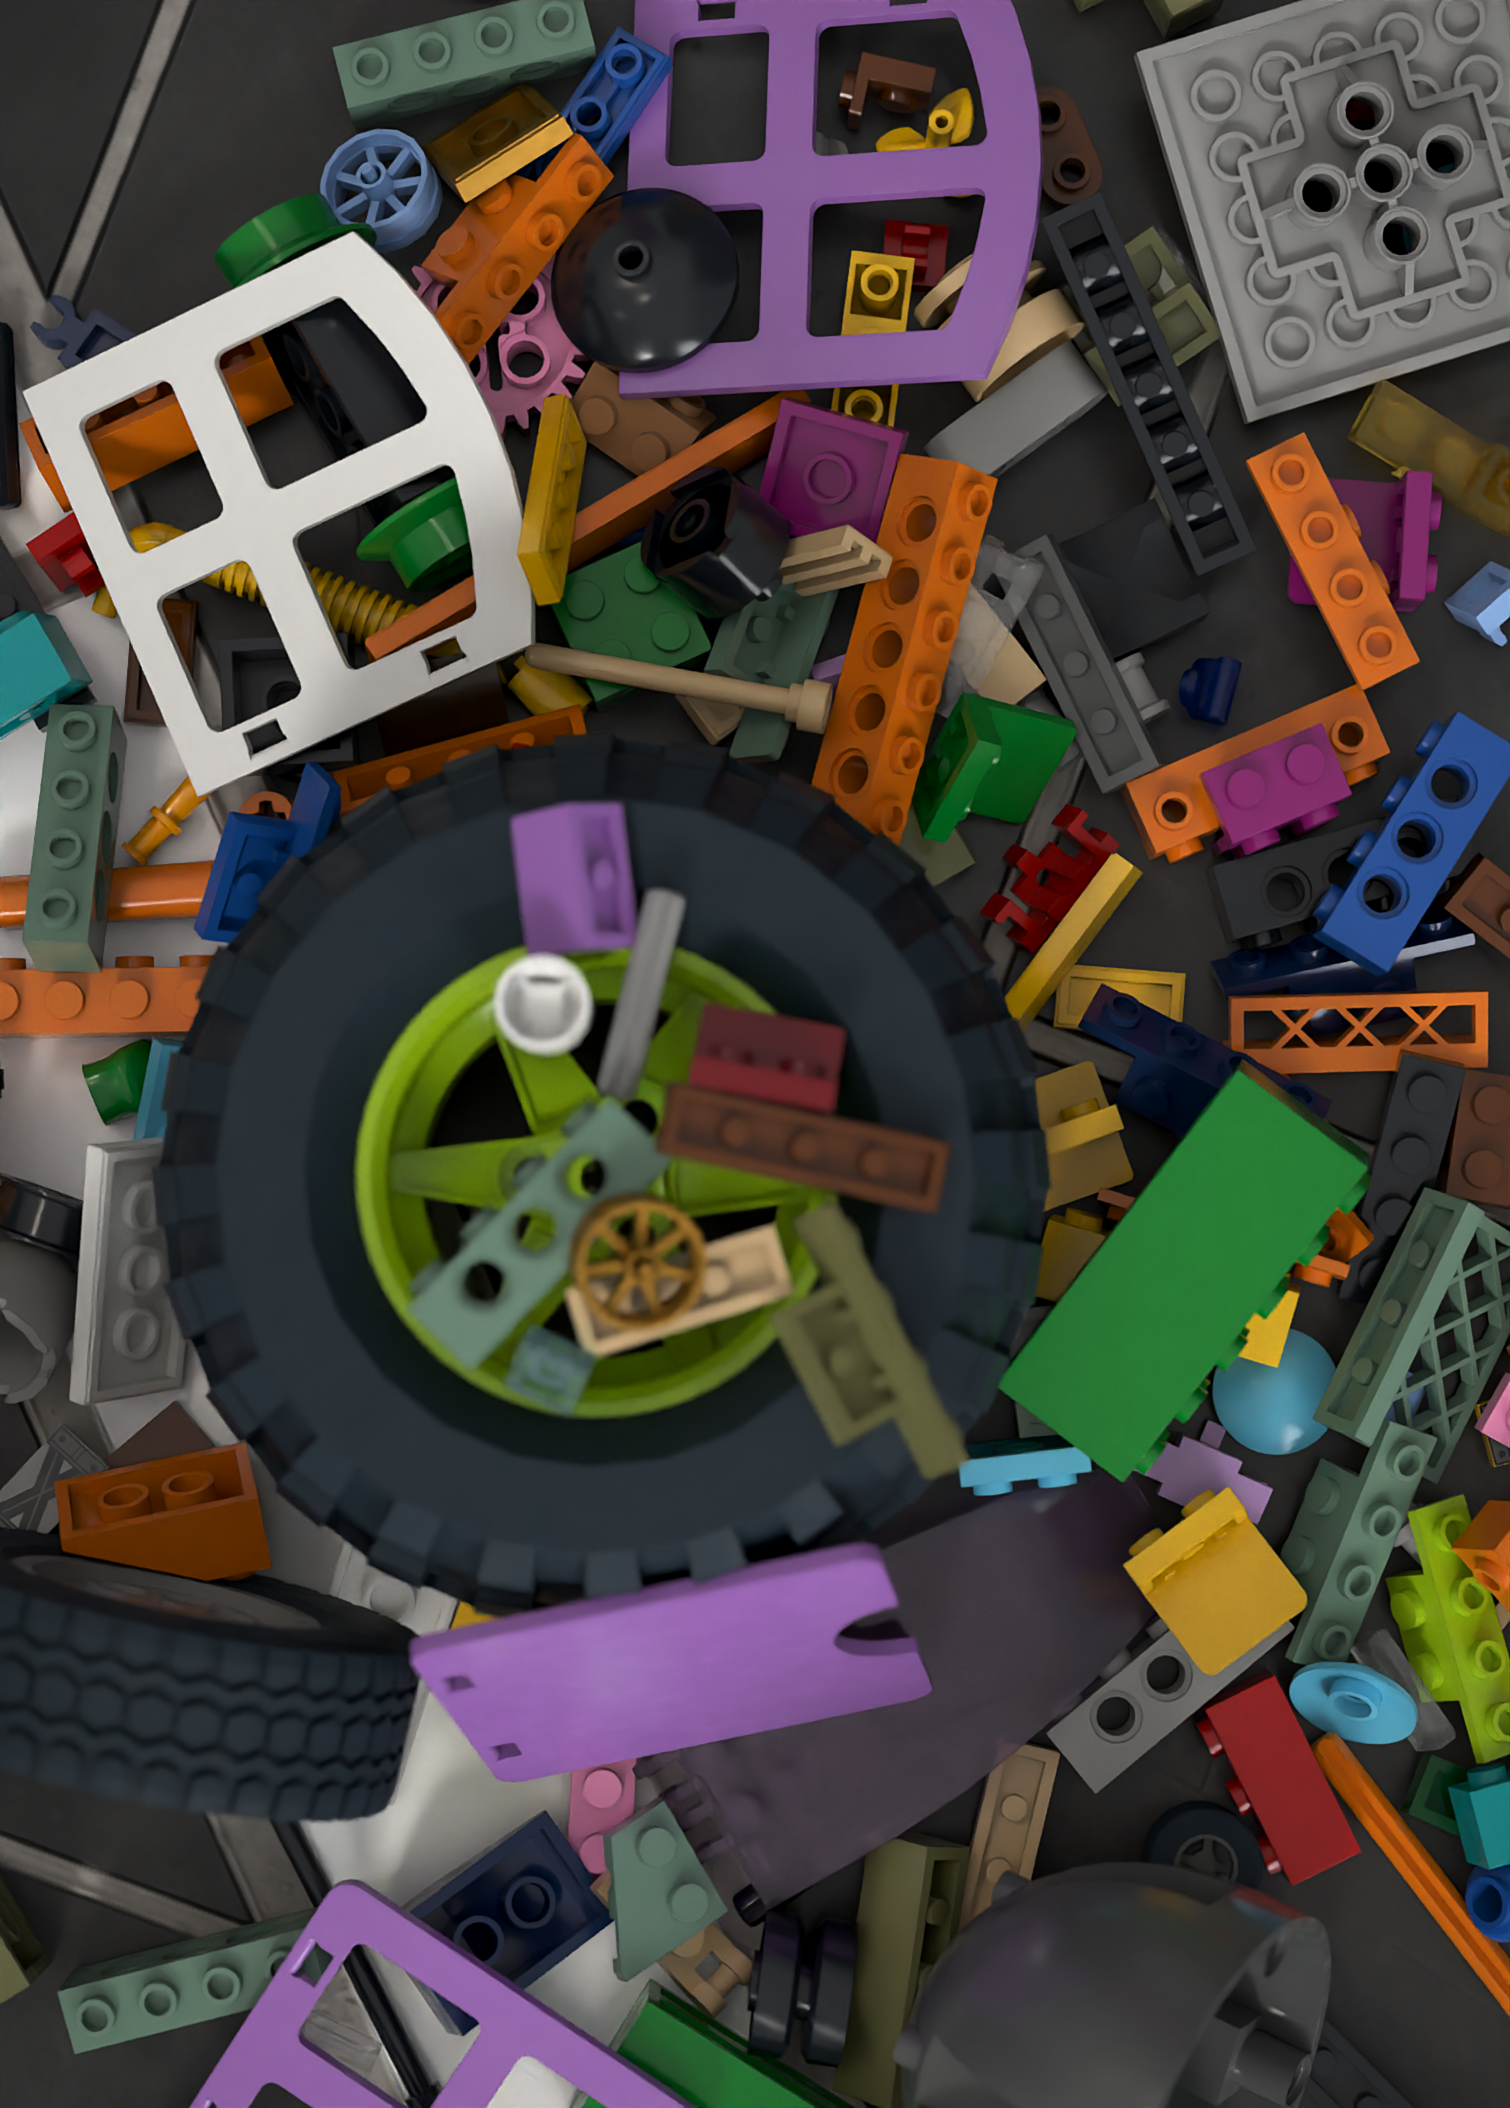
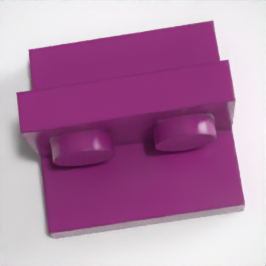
M784 398L781 401L759 495L791 522L789 535L801 537L849 524L876 544L900 453L904 454L910 431L794 398Z

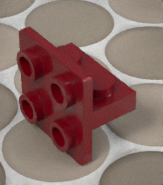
M708 1003L703 1007L695 1053L692 1056L687 1084L830 1115L836 1093V1081L845 1032L839 1027Z

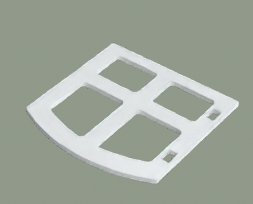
M351 232L22 391L197 797L205 796L535 645V597L517 557L524 510L515 473L495 418L467 362L436 315L405 278L358 233ZM342 298L377 335L403 369L427 407L426 417L417 425L281 489H275L269 482L220 369V358L224 352L334 299ZM167 381L173 387L223 503V511L217 519L150 551L141 553L136 549L86 435L85 423L89 417L161 382ZM448 465L455 472L466 516L473 558L476 611L467 620L356 670L348 664L298 549V537L302 532L442 466ZM245 561L253 572L301 683V691L295 699L220 732L213 727L164 615L162 603L167 595L237 562ZM456 638L466 657L431 673V666L425 651ZM277 720L282 733L287 739L253 754V747L247 733Z

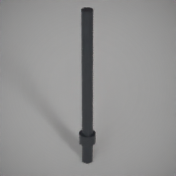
M269 1819L313 1907L320 1906L333 1887L300 1822L272 1821ZM362 1944L355 1945L342 1964L409 2094L404 2101L408 2108H430L441 2092L442 2087L439 2081L432 2082Z

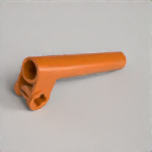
M263 791L255 793L245 800L239 813L263 816L267 813V804L272 803L274 811L285 814L286 820H288L294 801L283 794ZM214 860L113 868L107 922L197 918ZM30 874L0 877V928L24 927Z

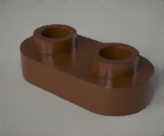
M1039 86L1036 89L1040 109L1050 108L1058 116V121L1052 125L1041 123L1043 149L1041 194L1047 203L1061 210L1098 193L1103 179V169L1072 97L1058 87ZM1066 165L1077 166L1081 170L1083 178L1075 183L1067 182L1062 178L1060 169Z

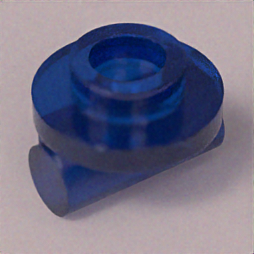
M1200 657L1193 663L1191 669H1187L1184 672L1179 688L1180 701L1184 707H1187L1188 713L1193 720L1206 721L1214 725H1227L1242 667L1240 661L1229 657H1219L1217 659Z

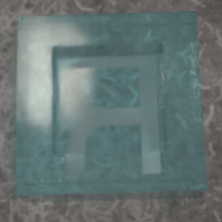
M531 1325L518 1351L505 1387L562 1414L571 1416L597 1355Z

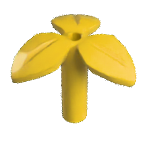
M967 88L955 90L943 97L929 113L926 138L910 127L896 128L885 133L877 140L875 144L877 152L943 148L965 140L970 136L974 123V106L970 92ZM957 195V196H953V197H959V198H961V197H969V196H971V195Z

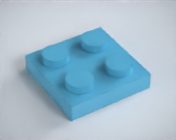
M1058 1434L961 1444L968 1457V1462L953 1470V1473L961 1487H973L974 1495L987 1496L1012 1491L1011 1481L1037 1479L1038 1487L1041 1488L1072 1485L1077 1483L1076 1473L1091 1472L1092 1468L1090 1458Z

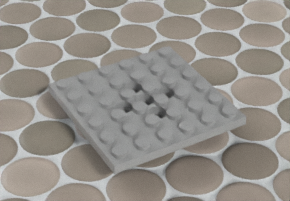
M1300 0L1136 52L1134 60L1210 312L1216 323L1219 342L1244 424L1510 341V0ZM1359 100L1371 107L1375 117L1372 129L1362 131L1349 124L1345 113V108L1349 101ZM1440 143L1450 149L1454 156V166L1451 173L1442 174L1434 171L1429 166L1425 153L1428 144ZM1378 162L1389 168L1393 175V186L1390 192L1379 193L1373 191L1367 185L1364 179V169L1367 163ZM1317 181L1328 187L1332 194V205L1329 211L1316 212L1306 206L1302 196L1305 183ZM1387 224L1401 225L1409 232L1412 245L1407 255L1393 254L1386 248L1383 243L1382 234Z

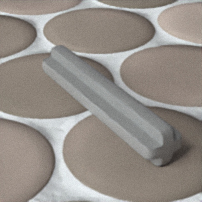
M658 888L650 889L646 893L598 1083L599 1092L605 1096L627 1101L632 1100L637 1094L685 905L684 897L680 894Z

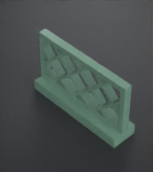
M1425 1187L1312 1419L1370 1449L1393 1402L1397 1423L1420 1431L1432 1426L1433 1436L1438 1439L1422 1478L1438 1484L1510 1335V1282L1501 1286L1498 1265L1499 1261L1510 1256V1231L1485 1217V1211L1472 1203ZM1476 1231L1479 1254L1462 1262V1258ZM1481 1270L1485 1294L1468 1302L1464 1278ZM1448 1289L1451 1311L1434 1319ZM1487 1311L1489 1321L1487 1330L1482 1339L1473 1343L1470 1319ZM1454 1328L1457 1352L1440 1360L1436 1336ZM1420 1347L1423 1369L1405 1378ZM1460 1369L1461 1383L1455 1396L1446 1400L1442 1377ZM1426 1386L1429 1409L1411 1417L1408 1394Z

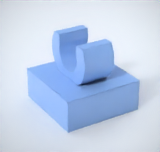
M1490 561L1444 603L1456 621L1479 631L1485 639L1503 646L1508 641L1505 635L1502 634L1500 625L1510 617V569Z

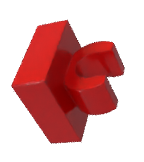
M886 220L883 254L915 258L911 291L929 293L945 275L949 226Z
M74 512L26 543L37 563L60 592L76 582L87 598L106 585L101 573L97 569V563Z

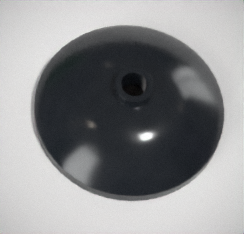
M640 188L622 192L605 199L587 211L559 247L551 273L550 289L553 310L557 321L571 343L583 355L601 366L628 373H649L671 368L683 363L703 350L717 336L728 320L739 288L738 256L734 243L718 216L709 207L692 196L666 188ZM643 256V261L637 268L632 270L624 269L626 262L631 257Z

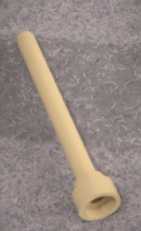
M535 643V645L528 647L525 651V660L532 668L785 714V721L796 723V729L800 731L823 735L829 718L833 684L806 679L803 685L792 683L790 689L543 643Z

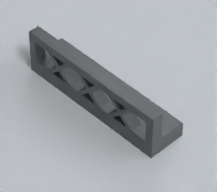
M1045 534L991 563L1066 719L1072 720L1077 730L1075 738L1102 793L1120 791L1125 783L1164 765L1158 749L1053 534Z

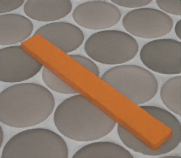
M788 390L778 393L578 512L575 516L567 572L647 525L656 509L665 514L677 500L670 491L690 474L709 466L723 467L733 474L768 453L782 399L790 397L811 403V399L804 390ZM474 575L366 638L364 643L368 665L472 617L476 611ZM456 638L425 651V655L428 656Z

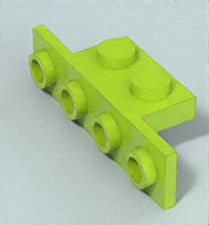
M1459 1494L1407 1511L1423 1570L1404 1571L1387 1577L1385 1580L1391 1598V1612L1400 1630L1408 1659V1673L1416 1688L1419 1702L1459 1701L1476 1763L1485 1764L1510 1754V1658L1492 1593L1478 1582L1470 1568L1451 1549L1472 1522L1464 1494Z

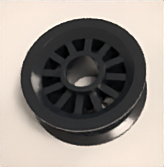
M0 1172V1180L2 1181L0 1185V1232L79 1260L83 1200Z

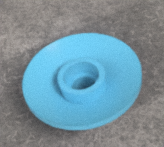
M1343 1662L1314 1663L1298 1670L1290 1684L1289 1695L1296 1710L1314 1726L1327 1733L1333 1731L1342 1739L1365 1744H1388L1403 1740L1415 1729L1418 1709L1413 1698L1395 1681L1367 1665Z

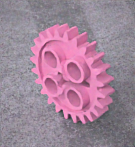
M556 254L553 255L526 290L535 294L538 298L535 309L524 315H515L509 312L498 326L501 334L498 339L502 373V388L499 391H494L490 388V366L486 343L473 359L480 365V371L475 380L495 418L502 440L506 436L507 423L514 421L525 436L529 435V416L537 413L541 418L545 397L565 393L566 397H569L571 401L572 396L565 387L566 382L581 385L586 376V373L575 365V362L591 361L571 343L557 321L553 310L550 285ZM414 265L411 269L412 274L420 286L415 292L434 313L451 292L452 288L435 282L423 268ZM524 352L535 353L544 361L541 370L536 375L528 378L518 377L509 369L513 358Z

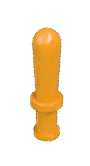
M187 776L160 809L154 805L148 811L152 817L128 843L124 842L121 847L141 866L147 865L148 862L146 860L171 833L177 837L182 832L178 826L213 792L197 797L191 780Z

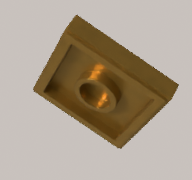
M523 82L423 145L422 151L437 174L467 203L574 134L564 116L533 87Z

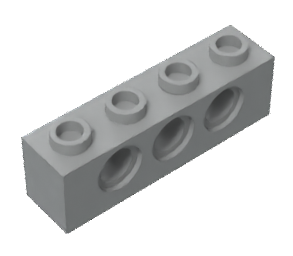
M1157 1615L1144 1628L1149 1637L1131 1652L1123 1645L1108 1655L1095 1668L1100 1677L1080 1693L1074 1686L1056 1698L1045 1710L1050 1719L1041 1727L1096 1794L1294 1630L1295 1627L1290 1621L1285 1623L1219 1674L1208 1676L1200 1671L1161 1617ZM1168 1655L1176 1658L1179 1664V1676L1176 1682L1165 1689L1151 1687L1146 1676L1149 1664L1159 1656ZM1111 1697H1121L1126 1699L1130 1706L1128 1721L1121 1728L1115 1730H1107L1100 1727L1097 1722V1710L1101 1703Z

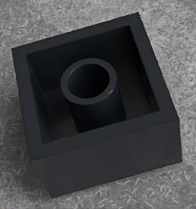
M335 633L348 664L355 669L354 643L348 633ZM280 636L218 639L222 732L293 700L299 695L301 683ZM277 720L247 733L253 747V754L287 739L282 733ZM358 726L248 776L303 774L306 761L319 763L326 772H334L360 765Z

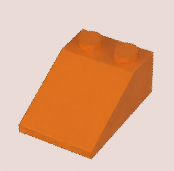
M246 1442L54 1481L60 1538L64 1552L203 1581L220 1578L230 1581L241 1580L252 1576L257 1570L272 1567L259 1497Z

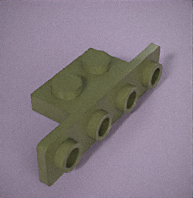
M833 1201L795 1220V1228L825 1287L770 1315L769 1318L835 1446L849 1442L893 1417L925 1478L936 1477L966 1464L968 1457L961 1445L962 1437L959 1427L953 1417L942 1409L927 1380L928 1370L925 1361L920 1353L913 1346L909 1345L894 1316L893 1300L885 1286L875 1279L860 1250V1237L853 1223L842 1215L837 1204Z

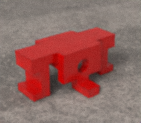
M1069 804L1063 807L1051 824L1080 849L1076 857L1065 854L1057 845L1050 841L1037 856L1013 844L1002 857L1009 866L1018 869L1022 873L1010 891L1032 910L1031 913L1027 915L1011 899L998 893H994L980 911L985 918L999 925H1002L1007 919L1013 926L1005 936L1018 947L1032 954L1035 953L1056 925L1060 924L1110 855L1114 854L1121 845L1107 832L1094 827L1086 831L1081 825L1089 815L1082 809ZM1047 869L1049 878L1045 884L1039 885L1037 883V875L1041 870Z

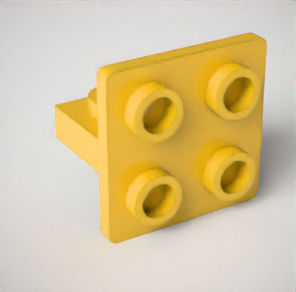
M1085 1061L1035 1079L1041 1130L1046 1132L1052 1189L1048 1190L1044 1211L1095 1194L1100 1191L1101 1187L1109 1189L1131 1181L1134 1176L1118 1132L1124 1129L1116 1104L1112 1106L1108 1104L1094 1063L1092 1061Z

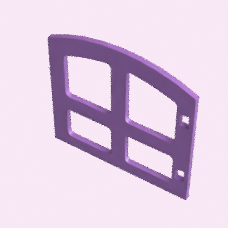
M635 0L634 36L670 56L672 63L674 47L681 39L756 32L769 34L766 144L765 152L758 160L672 166L669 164L673 67L630 130L627 191L640 188L671 189L692 196L709 207L713 212L759 209L763 211L759 332L756 337L750 341L709 343L690 359L660 371L649 373L619 371L618 394L622 400L987 379L1012 326L1028 277L1039 224L1043 179L1041 112L1033 65L1018 16L1011 0H927V3L893 5V0ZM736 2L735 18L702 21L701 5ZM948 17L959 21L972 56L981 92L987 135L983 142L971 146L829 156L816 154L819 37L824 29L833 26ZM979 194L985 197L978 239L967 278L950 322L946 327L940 330L814 337L810 335L813 216L818 207L825 204ZM643 256L631 257L626 262L624 269L632 270L637 268L642 263Z

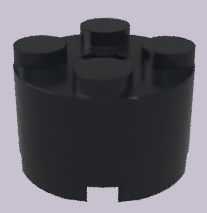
M705 467L681 480L670 491L677 500L671 505L665 515L656 509L645 527L640 548L641 560L645 567L660 582L703 617L712 622L739 611L754 599L758 602H763L771 598L783 581V573L779 568L788 548L789 533L791 531L789 519L740 477L731 474L723 467Z

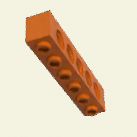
M901 453L876 544L887 551L893 557L886 578L865 582L811 783L812 786L834 795V801L875 835L883 833L898 846L907 823L909 807L919 770L924 760L926 744L936 707L941 697L944 677L953 644L958 634L961 614L970 581L975 571V562L987 518L992 508V499L998 481L997 478L959 461Z

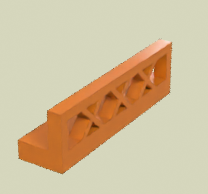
M1485 989L1228 996L1229 1040H1223V1045L1234 1051L1249 1055L1256 1062L1279 1074L1395 1071L1400 1049L1463 1063L1466 1069L1488 1068V991ZM1449 1005H1472V1034H1438L1429 1025ZM1413 1006H1432L1422 1017L1411 1008ZM1384 1007H1400L1416 1022L1404 1035L1374 1036L1365 1028ZM1345 1008L1367 1009L1356 1019ZM1319 1009H1336L1352 1024L1340 1037L1309 1038L1301 1030L1303 1025ZM1271 1010L1288 1026L1276 1039L1244 1040V1011ZM1281 1010L1303 1011L1292 1021ZM1423 1031H1425L1428 1035H1420V1034H1421ZM1359 1032L1363 1035V1037H1355V1036H1356ZM1296 1034L1302 1041H1296L1292 1037Z

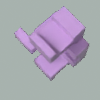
M1209 1419L1200 1440L1180 1432L1175 1442L1176 1446L1166 1442V1448L1145 1474L1160 1482L1156 1491L1157 1495L1184 1507L1208 1489H1212L1217 1495L1229 1486L1245 1507L1248 1518L1257 1525L1273 1491V1488L1268 1486L1267 1483L1243 1473L1242 1475L1238 1473L1243 1461L1218 1449L1226 1429Z

